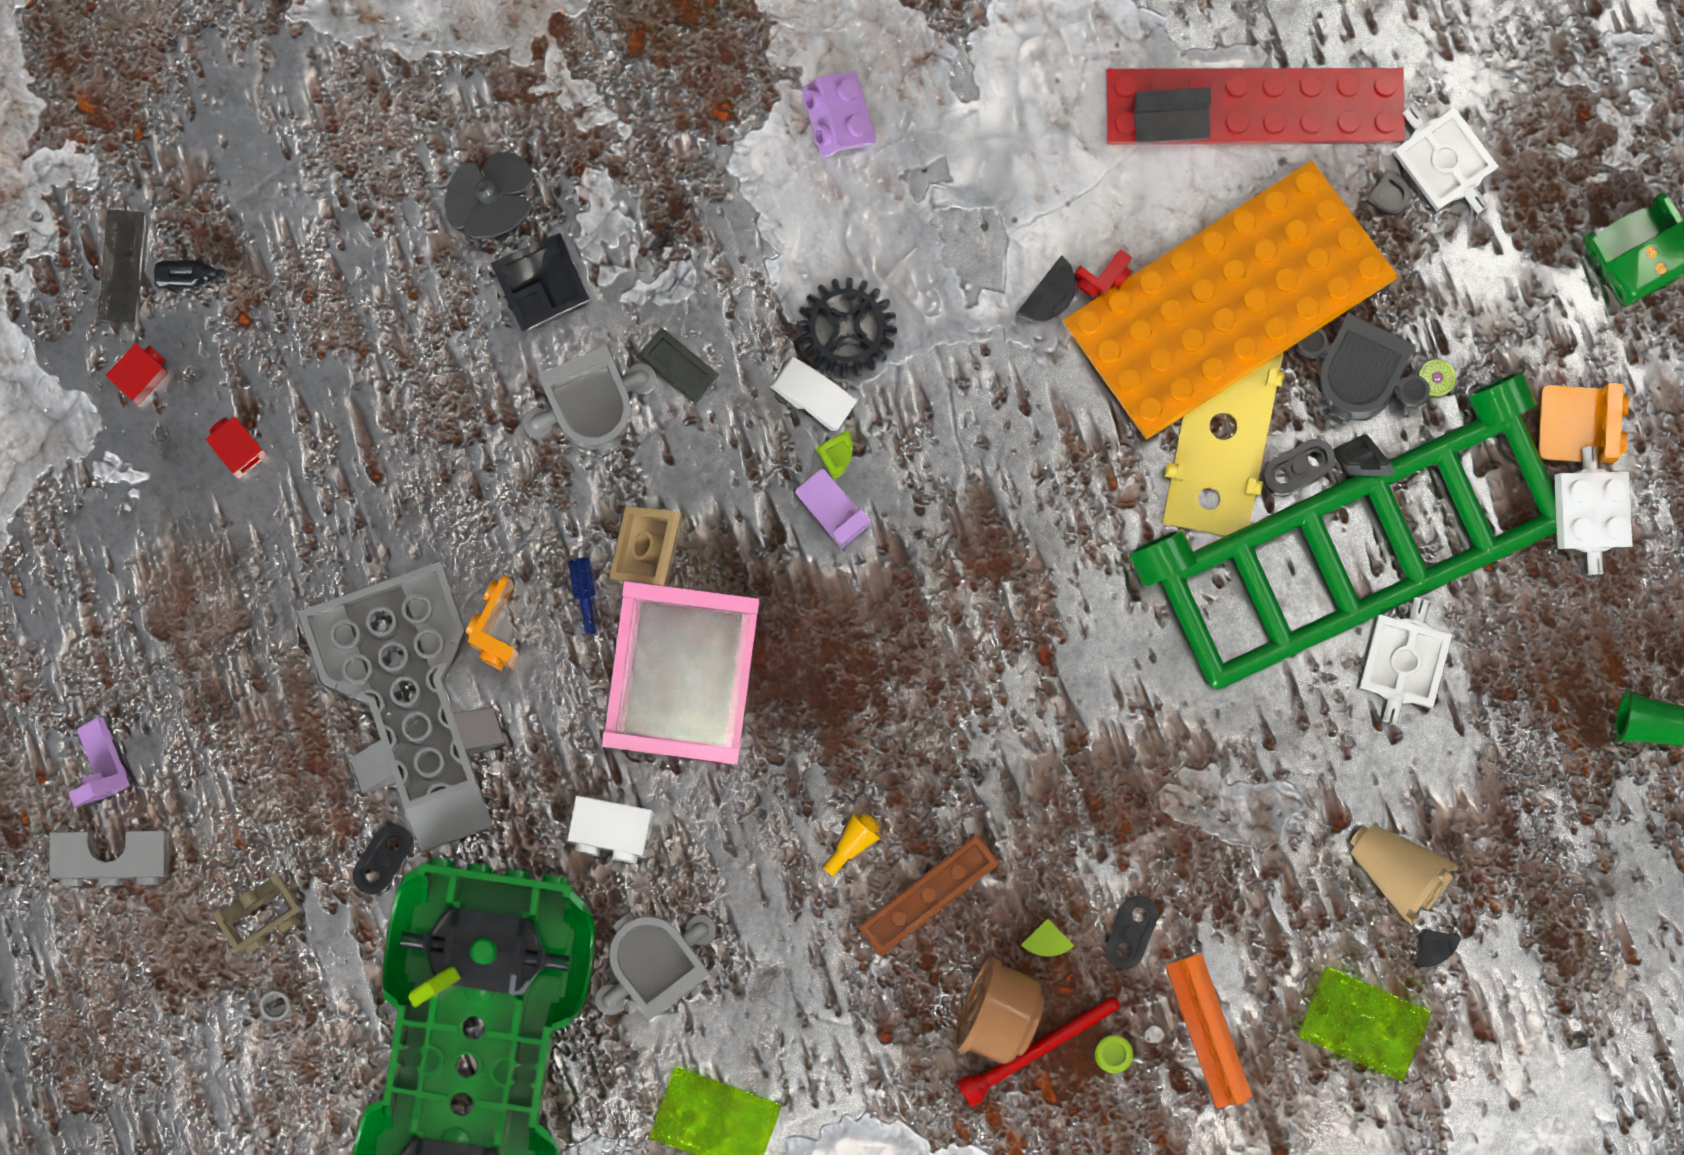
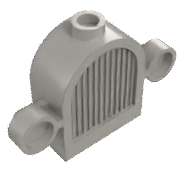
M605 345L538 374L552 408L547 411L541 408L530 410L524 417L523 426L528 436L535 440H542L549 437L553 432L554 424L559 423L565 436L575 445L589 450H599L601 456L610 454L622 447L620 440L626 434L631 424L632 406L627 392L632 391L637 395L649 394L656 386V374L649 365L640 363L632 366L628 370L627 375L621 378L608 347Z
M631 913L625 915L612 926L617 934L610 947V964L620 983L601 987L596 993L595 1004L602 1013L615 1015L623 1010L626 1004V997L630 995L648 1020H654L711 976L691 947L694 944L699 946L707 945L713 941L716 936V925L713 920L705 915L694 916L688 921L686 932L681 935L672 925L664 920L654 917L635 919Z

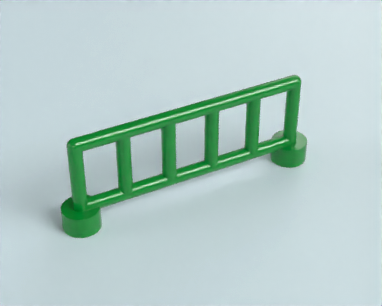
M1523 371L1503 377L1470 393L1467 397L1477 419L1390 459L1389 461L1395 473L1393 475L1353 476L1194 551L1184 529H1179L1147 542L1128 553L1143 587L1162 582L1210 687L1222 689L1557 532L1555 489L1521 415L1537 405ZM1504 432L1541 515L1494 537L1457 453ZM1437 463L1473 547L1426 568L1390 488V484ZM1369 494L1406 578L1362 599H1358L1321 516ZM1301 526L1338 610L1291 631L1254 547ZM1233 558L1271 641L1223 663L1185 579Z

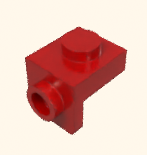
M1120 249L1099 278L1082 266H1079L1074 274L1075 279L1078 280L1076 286L1092 298L1096 295L1105 297L1114 285L1120 289L1127 278H1129L1132 270L1128 266L1132 257Z

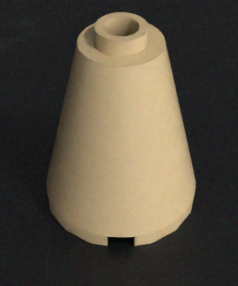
M1375 824L1369 828L1363 825L1350 841V844L1354 846L1351 852L1353 857L1404 920L1411 925L1420 919L1416 914L1422 906L1429 910L1449 885L1453 876L1448 872L1458 869V865L1452 860Z

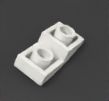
M795 357L789 358L770 386L797 409H805L830 431H837L857 402L855 398L834 382Z

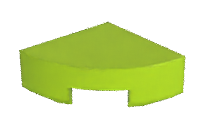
M849 430L815 447L834 481L845 473L852 459L853 443Z
M1049 919L1041 924L1020 945L1032 954L1045 957L1063 954L1074 947Z
M449 967L411 991L408 998L413 1006L416 1007L455 983L461 977L454 967Z

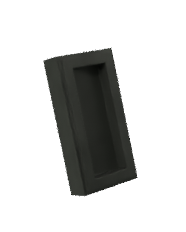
M662 327L638 355L640 360L649 365L657 374L695 405L719 377L717 372Z

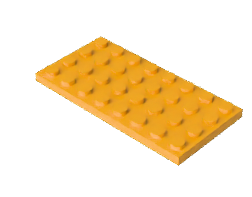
M1311 160L1127 278L1120 289L1116 286L1111 288L1105 297L1100 295L1063 319L1075 341L1147 440L1396 280L1397 273Z

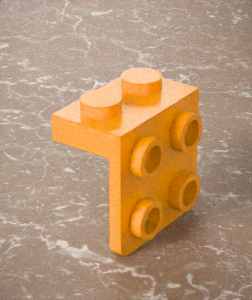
M1608 383L1602 389L1545 386L1541 390L1538 438L1540 458L1549 461L1583 463L1581 447L1598 446V464L1612 465L1618 461L1620 454H1625L1627 448V432H1621L1622 417H1627L1629 409V396L1623 394L1624 384Z
M502 575L499 582L494 579L492 580L483 598L487 604L481 615L478 613L474 614L466 629V633L469 634L468 643L473 650L480 653L481 661L499 671H502L504 666L513 670L520 657L515 648L489 635L514 588L511 579L505 575Z

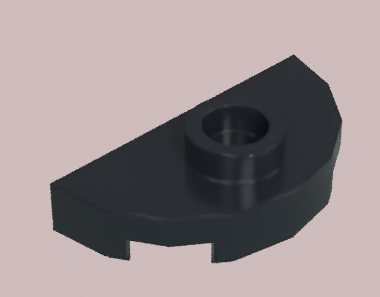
M1063 255L1060 256L1017 311V316L1029 322H1047L1058 318L1069 308L1075 296L1076 279L1071 264Z

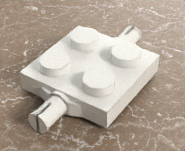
M1415 104L1406 109L1402 114L1415 131L1408 141L1394 150L1393 154L1436 212L1452 201L1462 199L1463 197L1467 199L1477 215L1488 208L1490 204L1487 203L1477 187L1484 178L1497 170L1499 166L1454 107L1440 118L1432 119L1428 122Z
M1598 446L1581 447L1582 470L1574 473L1554 474L1558 549H1577L1581 552H1587V575L1604 574L1603 551L1617 547H1632L1629 472H1608L1604 469H1598Z
M1421 598L1413 599L1414 602L1409 619L1397 620L1383 615L1377 616L1359 689L1378 693L1388 700L1382 719L1385 723L1390 721V724L1398 725L1397 722L1402 704L1414 703L1429 708L1434 707L1452 634L1434 630L1424 623L1430 602L1423 600L1421 603Z

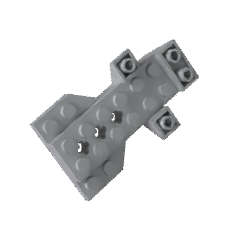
M441 561L298 611L321 682L338 692L370 706L380 740L350 758L362 794L396 783L404 810L422 852L494 827L469 756L504 745L505 741L493 708L454 713L443 679L466 632ZM385 616L387 621L392 619V623L388 625L387 631L381 632L379 629L374 631V627L379 625L378 618ZM397 651L399 656L404 654V658L400 660L399 666L393 667L391 664L386 666V661L391 659V652ZM404 686H409L411 691L416 689V693L412 695V700L409 702H405L403 699L398 701L397 698L403 694L402 688Z

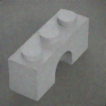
M126 831L125 849L119 858L111 862H104L97 856L94 849L93 833L50 832L49 878L60 880L61 887L83 886V879H98V886H121V879L136 878V885H159V878H169V832Z

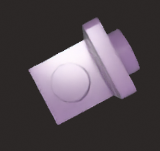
M820 469L795 491L798 498L841 549L871 526L869 517L862 509L858 510L824 469Z
M95 718L78 728L79 737L94 774L81 779L82 786L69 793L73 807L109 798L130 786L125 768L120 762L113 744L112 734L107 728L104 718Z

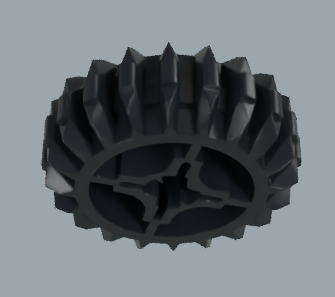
M847 278L846 288L840 289L839 281L833 279L832 292H828L823 284L818 286V292L822 297L820 300L812 294L807 296V301L813 309L800 307L799 314L809 320H801L796 323L798 330L808 331V333L798 336V343L803 345L811 343L803 351V355L805 358L811 357L814 354L818 355L813 362V367L816 369L821 367L824 362H827L826 375L832 376L836 366L841 367V379H846L848 375L847 368L853 367L855 376L857 378L862 377L860 365L865 364L867 369L873 372L876 370L875 363L872 360L873 357L883 363L887 360L886 354L880 348L882 347L887 350L894 348V342L885 338V336L897 335L896 327L886 325L896 320L895 312L883 313L890 306L889 299H883L878 303L876 302L881 293L880 289H873L869 295L865 293L868 286L867 281L863 280L859 285V289L856 290L853 289V278ZM842 300H852L860 303L848 312H840L834 307H829L832 303ZM869 310L875 316L878 324V334L874 342L867 338V334L860 326ZM820 314L826 318V322L833 328V333L824 347L818 340L815 331L816 322ZM855 319L853 324L855 334L849 336L847 332V336L841 335L838 338L840 334L839 323L845 321V323L847 321L853 322ZM846 344H853L859 349L865 350L861 354L850 357L833 354Z

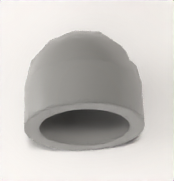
M280 989L266 991L260 999L259 1008L261 1014L271 1021L283 1019L290 1010L289 996ZM280 997L284 999L285 1002L267 1009L266 1003Z

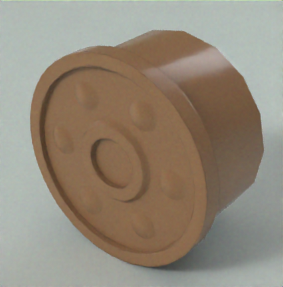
M988 957L979 969L962 1007L954 1035V1049L962 1053L971 1051L1001 1064L1013 1061L1017 1055L1021 1056L1032 1041L1043 1011L1044 996L1041 995V986L1037 978L1002 965L1001 960L998 958Z

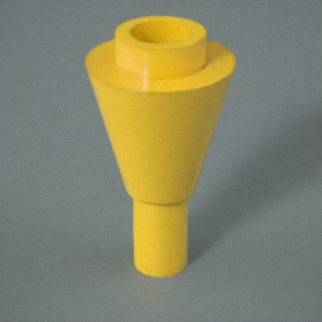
M865 812L861 816L853 813L837 845V850L822 868L834 877L848 859H852L882 838L878 832L881 827L880 824Z

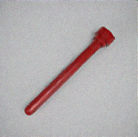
M1115 997L1105 999L1031 1044L1021 1056L1017 1055L1009 1063H1000L980 1076L977 1073L973 1076L967 1074L957 1080L956 1085L971 1108L984 1100L983 1096L989 1093L988 1088L1117 1011L1120 1006L1119 1000Z

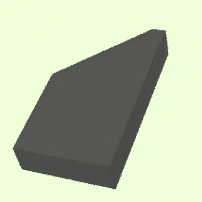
M1367 434L1333 449L1336 460L1349 476H1390L1395 474L1391 462Z

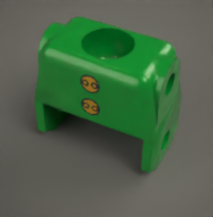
M1664 192L1658 194L1653 199L1654 206L1632 212L1613 222L1597 235L1592 231L1583 238L1584 248L1597 270L1609 283L1614 294L1625 307L1637 303L1684 276V222L1670 197H1667Z

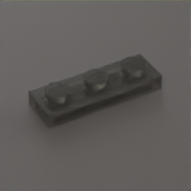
M107 209L97 317L99 322L137 325L147 220L145 212Z

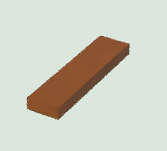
M976 834L860 924L858 928L881 957L1000 863L978 834Z

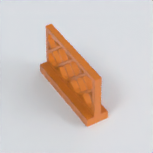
M1202 952L1165 965L1215 1109L1246 1103V1099L1253 1096Z

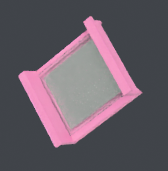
M624 581L602 747L738 764L759 599Z

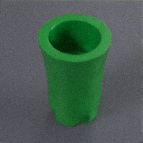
M1626 690L1621 697L1615 723L1617 742H1645L1676 747L1684 745V706L1655 700Z

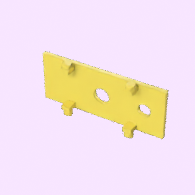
M1284 352L1183 416L1174 463L1167 462L1164 477L1171 478L1162 521L1163 525L1223 537L1250 525L1256 495H1261L1263 481H1259L1276 389L1277 386L1282 387L1284 372H1280ZM1220 413L1230 415L1237 424L1235 434L1227 440L1216 438L1210 430L1211 419ZM1213 489L1218 493L1220 502L1216 508L1207 510L1199 504L1198 496L1202 490Z

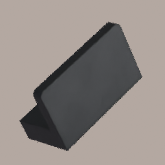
M1210 87L1135 92L1133 111L1136 142L1144 144L1209 139L1211 135L1209 106L1211 104Z

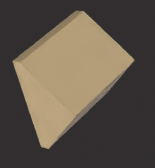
M626 506L609 579L623 583L628 581L667 587L683 520L681 513Z

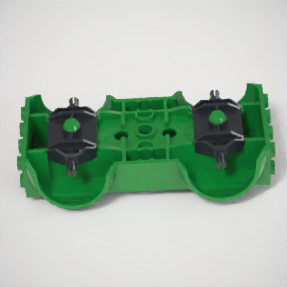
M430 857L429 864L419 863V868L412 870L402 877L393 901L384 950L382 995L388 1003L398 1010L384 1099L364 1109L359 1121L352 1155H560L556 1139L540 1125L554 1031L569 1025L576 1019L586 1000L590 986L595 955V926L591 910L575 894L576 888L568 885L569 879H566V877L543 874L542 881L530 880L531 873L526 871L505 869L504 876L493 874V868L490 866L468 863L467 870L456 869V862ZM449 967L456 969L461 979L420 1005L413 1006L408 998L411 991ZM469 1017H479L485 1024V1031L478 1039H470L463 1033V1023ZM467 1054L475 1057L478 1062L476 1074L469 1078L461 1076L457 1071V1061L460 1057ZM458 1093H466L473 1100V1108L465 1116L456 1115L451 1109V1100Z

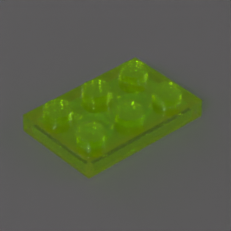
M1326 966L1297 1037L1403 1082L1432 1012Z
M675 1066L649 1138L694 1155H765L782 1105Z

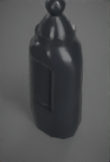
M163 260L156 263L154 268L155 286L163 289L198 288L205 283H210L217 277H225L223 269L217 271L210 265H205L198 260Z

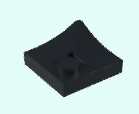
M561 233L491 263L523 332L591 300Z

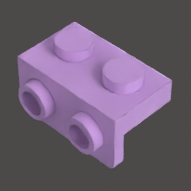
M857 71L819 76L802 88L803 103L809 113L813 127L814 142L818 146L822 158L829 157L841 150L868 147L876 142Z

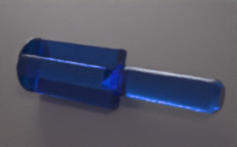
M579 557L568 561L574 599H580L585 634L592 635L596 632L591 597L596 596L592 567L589 557Z

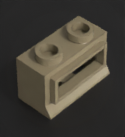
M275 872L269 876V881L255 890L245 892L239 897L240 900L223 911L217 910L212 913L213 918L236 953H242L246 950L248 955H251L268 944L265 937L278 929L280 934H283L300 923L297 916L304 911L281 874ZM281 894L290 910L243 940L234 924Z

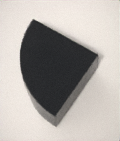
M1422 929L1416 967H1430L1448 959L1459 946L1461 936Z

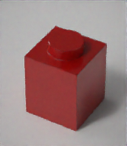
M135 343L105 376L139 406L169 373L161 366L166 360L150 345L143 350Z
M235 416L230 420L225 417L216 422L209 429L211 435L205 439L238 479L267 456Z

